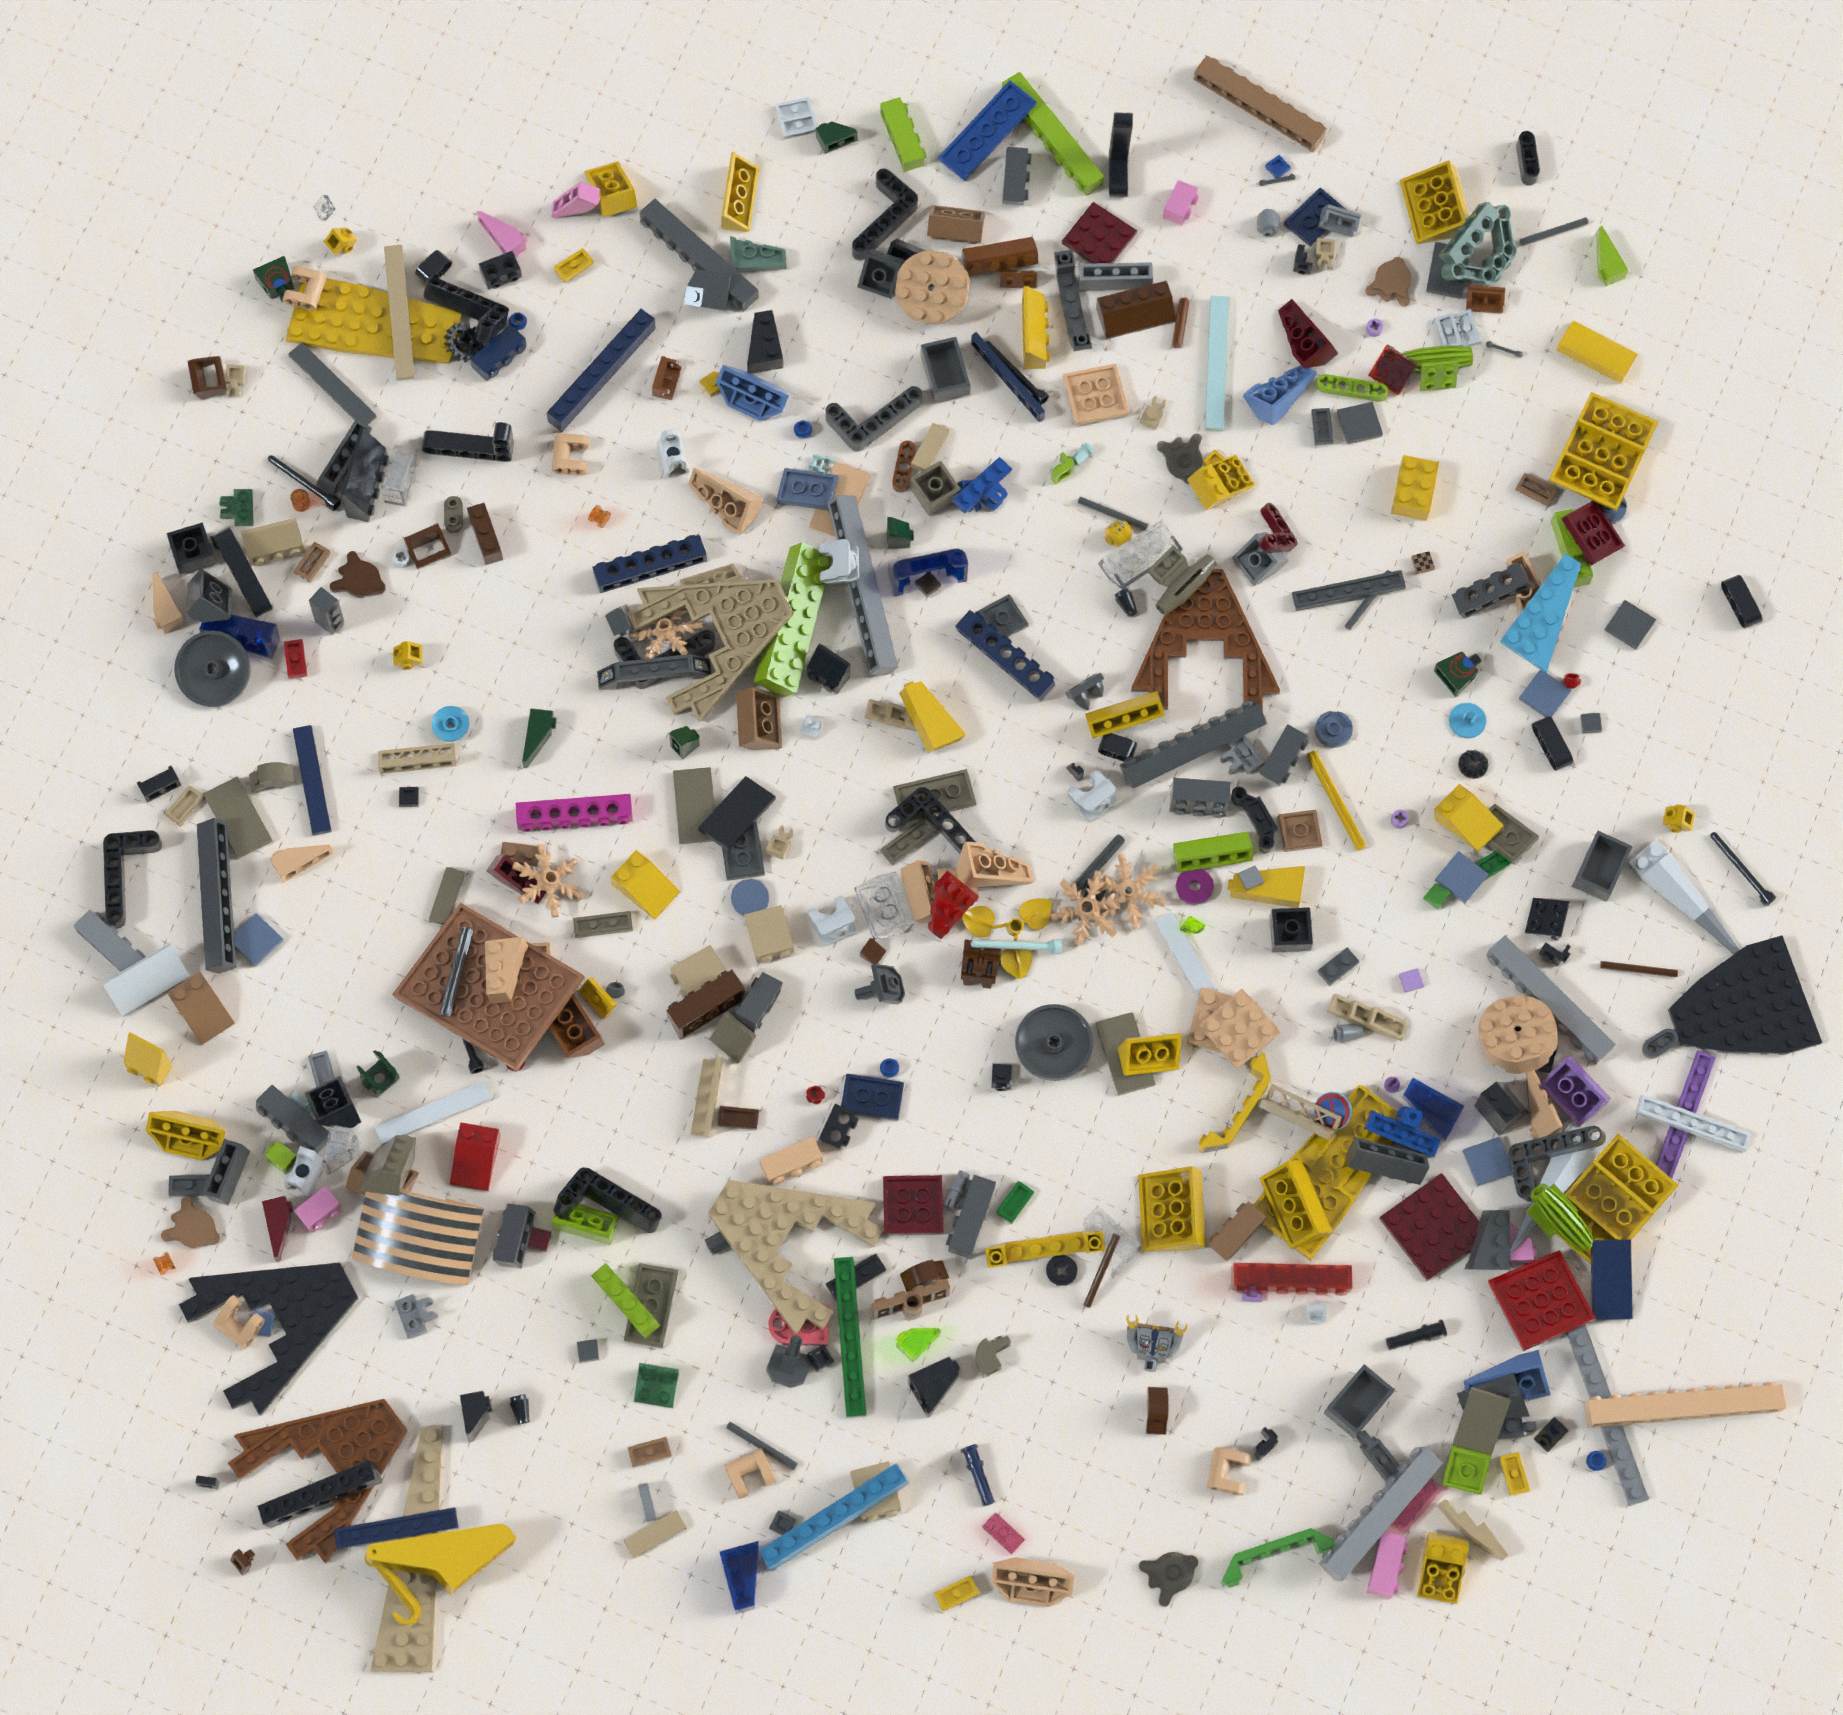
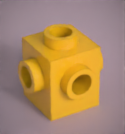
M347 227L332 228L324 243L334 255L348 254L353 250L357 239Z
M404 641L393 647V665L401 667L403 670H411L412 667L423 663L422 645Z
M1680 804L1666 807L1663 825L1673 833L1691 831L1695 812L1687 806Z

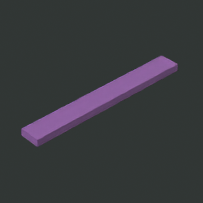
M1697 1050L1677 1107L1693 1113L1697 1112L1716 1059L1715 1056ZM1669 1126L1656 1166L1672 1179L1689 1133Z

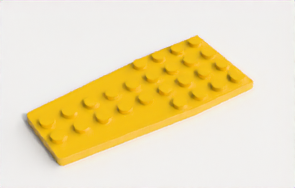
M326 279L315 311L294 307L286 342L295 344L302 342L305 346L337 352L394 358L388 292L359 284ZM301 282L300 293L305 292L307 284ZM408 298L413 360L449 364L452 359V352H446L449 347L444 345L447 341L444 339V336L455 323L458 325L461 322L462 315L448 308Z
M1358 1085L1347 1097L1352 1108L1349 1123L1342 1129L1337 1130L1335 1137L1330 1140L1314 1133L1289 1159V1161L1302 1160L1332 1229V1232L1322 1238L1294 1248L1309 1261L1314 1258L1344 1219L1372 1175L1369 1172L1354 1170L1347 1165L1345 1154L1354 1137L1388 1146L1393 1142L1364 1129L1370 1111H1375L1395 1119L1397 1110L1363 1085ZM1264 1190L1253 1206L1267 1217L1262 1225L1286 1242Z

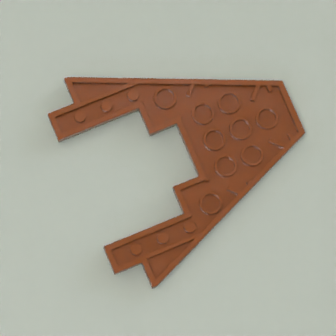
M1214 569L1204 584L1182 605L1164 615L1131 687V692L1152 693L1158 691L1163 710H1168V657L1186 658V640L1223 641L1224 659H1242L1243 702L1254 700L1260 704L1263 710V694H1280V688L1223 569Z
M384 1398L236 1434L234 1437L244 1452L232 1459L228 1464L239 1480H242L291 1444L301 1460L319 1448L336 1473L370 1460L377 1464L381 1476L407 1435L408 1430ZM375 1486L334 1502V1509L288 1541L286 1546L296 1560L299 1561L315 1549L323 1562L327 1564L337 1549L334 1529L351 1526Z

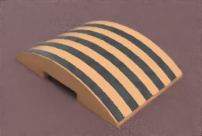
M403 1188L400 1196L366 1192L352 1258L381 1269L408 1276L468 1285L484 1207L413 1193Z

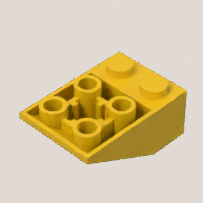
M1236 454L1198 469L1187 479L1206 511L1255 486Z
M1427 1531L1417 1597L1457 1604L1469 1549L1467 1539Z

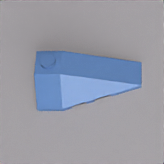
M1300 365L1284 372V375L1279 378H1270L1269 382L1265 384H1255L1243 394V397L1258 419L1273 426L1287 413L1317 375V371L1310 368L1304 369Z
M1539 1350L1519 1354L1463 1381L1467 1390L1513 1373L1524 1400H1533L1551 1395Z

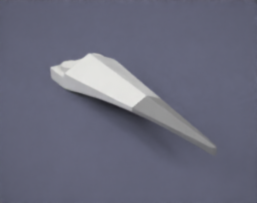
M1656 839L1627 863L1639 879L1693 919L1732 954L1740 950L1670 852L1668 853Z
M1571 1121L1564 1132L1582 1127H1578ZM1592 1134L1591 1139L1597 1140L1598 1137ZM1576 1136L1573 1139V1145L1580 1142V1136ZM1558 1141L1555 1149L1561 1147V1141ZM1602 1145L1552 1157L1539 1185L1546 1184L1550 1187L1554 1183L1564 1193L1593 1161ZM1526 1213L1512 1243L1510 1253L1516 1249L1537 1224L1528 1213Z

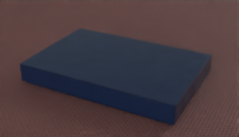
M1320 187L1284 221L1283 225L1311 247L1317 238H1320L1327 232V230L1318 228L1322 209L1328 204L1343 209L1346 208Z
M846 1073L841 1106L861 1116L898 1121L904 1082Z

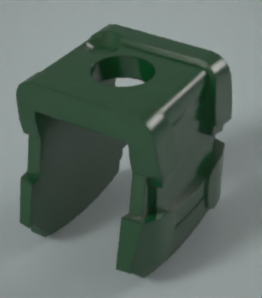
M374 1050L373 1053L377 1057L378 1062L366 1072L359 1065L356 1068L360 1073L362 1085L368 1091L371 1089L379 1097L394 1085L400 1076L384 1055ZM378 1073H382L385 1076V1080L381 1083L374 1081V1076Z

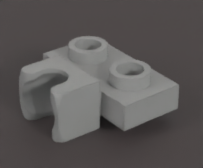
M1245 735L1227 743L1226 745L1230 750L1220 757L1221 763L1228 761L1232 763L1228 771L1230 775L1240 770L1241 767L1248 775L1264 764Z
M411 1294L394 1301L408 1339L428 1332L425 1322L427 1323L439 1316L434 1311L427 1312L428 1306L434 1303L430 1297L417 1301L415 1295Z

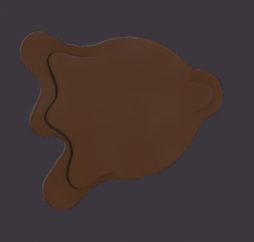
M355 551L348 552L347 563L338 568L339 574L343 577L330 583L331 592L344 591L357 598H364L363 596L370 594H382L386 589L375 565L361 560Z

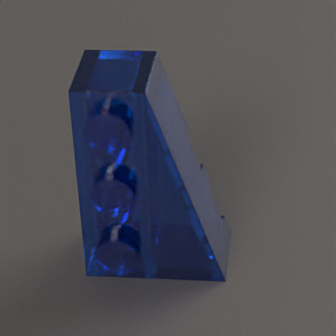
M1415 1078L1411 1079L1402 1096L1412 1108L1422 1112V1119L1445 1143L1464 1105Z
M759 1541L719 1551L735 1615L755 1609Z

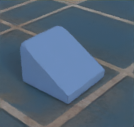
M255 1310L254 1314L257 1313L265 1319L258 1334L270 1336L276 1318L275 1315Z

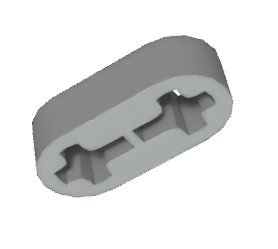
M648 1482L638 1485L646 1521L657 1520Z

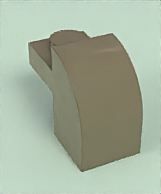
M282 762L258 765L257 770L249 774L251 792L255 793L270 786L282 789L295 783L292 765Z
M1000 1335L991 1341L992 1344L988 1342L987 1338H984L979 1343L976 1349L975 1363L983 1379L1001 1370L1002 1365L996 1354L1011 1346V1340L1008 1335L1005 1337Z

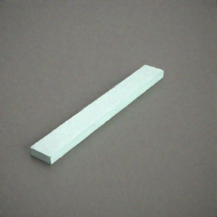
M1211 295L1205 411V430L1223 431L1229 296Z

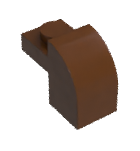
M927 1260L908 1268L900 1274L906 1292L913 1291L912 1289L916 1286L924 1285L926 1287L939 1279H943V1281L949 1279L943 1260Z
M1148 1387L1146 1434L1166 1435L1169 1409L1168 1388Z

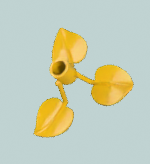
M1043 898L1025 901L1018 910V914L1023 920L1013 918L1009 923L993 925L995 914L986 906H976L967 910L962 916V920L966 929L975 937L985 938L990 935L991 928L1006 927L1007 933L1014 936V941H1017L1018 935L1023 930L1025 923L1033 930H1040L1046 927L1050 920L1052 901ZM1005 949L1000 956V963L1007 973L1017 979H1022L1030 970L1032 954L1030 950Z

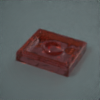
M1387 344L1368 376L1378 383L1385 384L1389 390L1400 395L1418 364Z

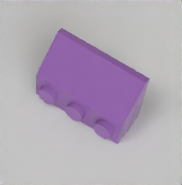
M1572 1056L1565 1058L1540 1082V1087L1546 1091L1578 1127L1582 1126L1612 1099Z

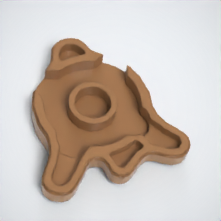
M1395 257L1381 264L1375 274V280L1366 287L1365 293L1368 296L1379 295L1386 302L1390 301L1391 297H1396L1401 306H1408L1410 298L1407 291L1412 277L1410 270L1405 265L1404 259Z
M188 1196L182 1198L181 1209L171 1215V1220L175 1223V1226L161 1233V1238L165 1242L179 1241L184 1246L195 1249L203 1245H216L220 1241V1235L216 1231L212 1216L205 1210L195 1207L192 1199Z

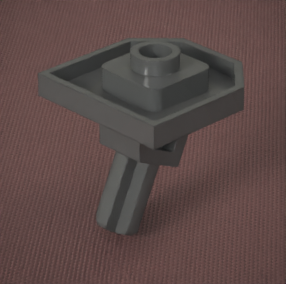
M881 964L871 965L874 978L870 982L871 985L855 989L854 991L857 1000L875 996L879 999V1002L896 1005L902 1003L906 995L901 975L893 966Z
M792 1336L788 1348L776 1344L766 1368V1372L772 1382L789 1388L804 1384L812 1363L806 1354L799 1352L802 1344L800 1336Z

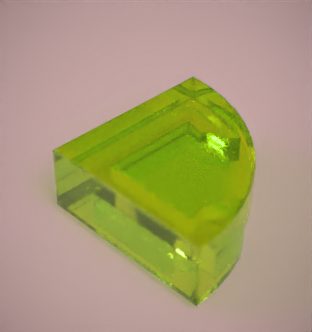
M1190 915L1182 924L1180 930L1188 934H1198L1205 929L1206 925Z

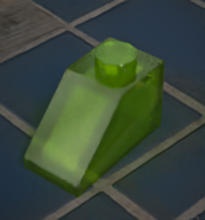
M910 1328L907 1332L903 1330L896 1338V1348L913 1363L941 1335V1330L939 1328Z

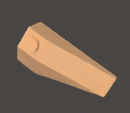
M696 467L693 468L688 485L701 500H705L711 507L710 510L722 519L721 522L724 526L739 535L742 534L758 515L763 498L748 489Z
M965 842L963 844L956 870L958 879L966 886L986 887L1029 884L1033 882L1030 864L1012 856L1006 857L1001 854V851L996 849L994 851L990 850L982 843Z
M1535 1070L1525 1072L1531 1127L1529 1132L1532 1140L1561 1133L1563 1125L1553 1104L1548 1105L1549 1101L1546 1091L1540 1090L1541 1083Z

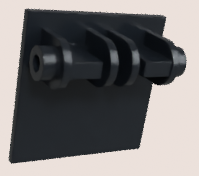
M1533 898L1525 933L1551 936L1552 940L1558 941L1563 934L1570 901Z

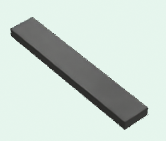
M302 342L288 353L289 357L352 419L355 420L357 418L368 425L377 417Z
M1402 570L1295 591L1292 592L1295 610L1300 611L1406 589Z

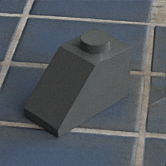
M627 604L613 609L605 615L614 636L619 634L622 637L631 633L629 629L633 628V625L627 614L629 612Z

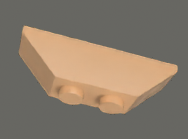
M1013 1557L994 1562L991 1583L1008 1601L1050 1607L1072 1595L1075 1575L1056 1563Z

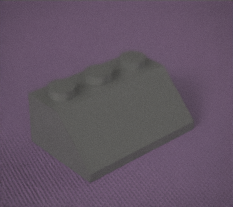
M200 568L187 584L186 613L194 620L197 619L201 623L229 620L231 618L232 588Z

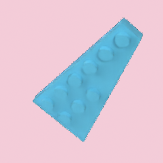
M1566 553L1500 640L1502 645L1546 674L1581 563Z

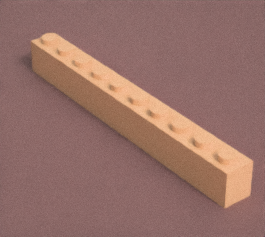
M1766 1382L1763 1386H1756L1755 1383H1751L1737 1388V1385L1725 1386V1389L1708 1387L1704 1391H1698V1388L1687 1389L1686 1392L1680 1393L1679 1390L1667 1391V1394H1660L1658 1391H1654L1644 1396H1640V1393H1632L1628 1397L1611 1395L1608 1399H1601V1396L1590 1397L1584 1404L1587 1428L1781 1412L1787 1408L1783 1385L1775 1384V1382Z

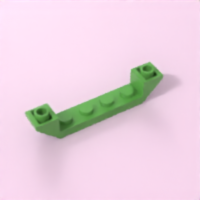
M1309 1528L1236 1553L1230 1561L1221 1585L1222 1587L1227 1585L1228 1588L1240 1584L1239 1581L1243 1578L1239 1567L1240 1563L1242 1566L1252 1563L1254 1558L1260 1557L1262 1560L1272 1556V1552L1278 1550L1279 1553L1286 1552L1291 1549L1290 1546L1298 1544L1300 1547L1310 1543V1539L1316 1553H1324L1328 1549H1332L1335 1545V1540Z

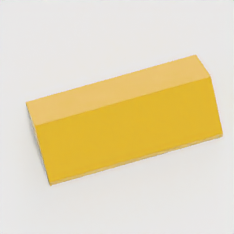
M732 152L730 157L721 216L722 229L749 232L759 167L735 152Z

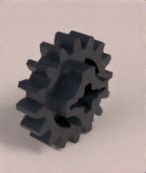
M460 322L458 325L455 323L446 331L447 334L444 336V339L447 341L444 345L449 347L446 352H452L451 358L456 356L458 362L463 359L464 363H466L483 348L480 345L481 342L475 339V326L470 328V323L464 326L463 322Z

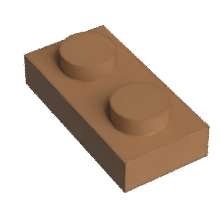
M502 842L500 855H506L512 861L524 865V862H526L529 866L538 867L537 863H539V860L535 854L540 855L537 846Z
M667 1436L627 1447L633 1468L672 1457Z

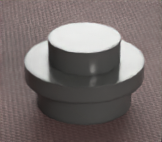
M610 982L605 990L614 999L620 998L625 994L624 985L619 982Z

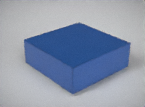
M1278 155L1268 162L1265 168L1274 178H1280L1290 171L1291 166Z

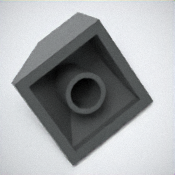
M696 269L687 285L684 304L726 311L731 274Z

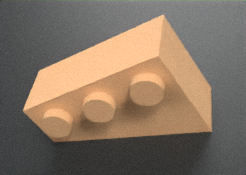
M524 937L485 941L486 995L492 1004L511 1002L518 981L517 976L523 965L522 960L525 951L528 949V944Z

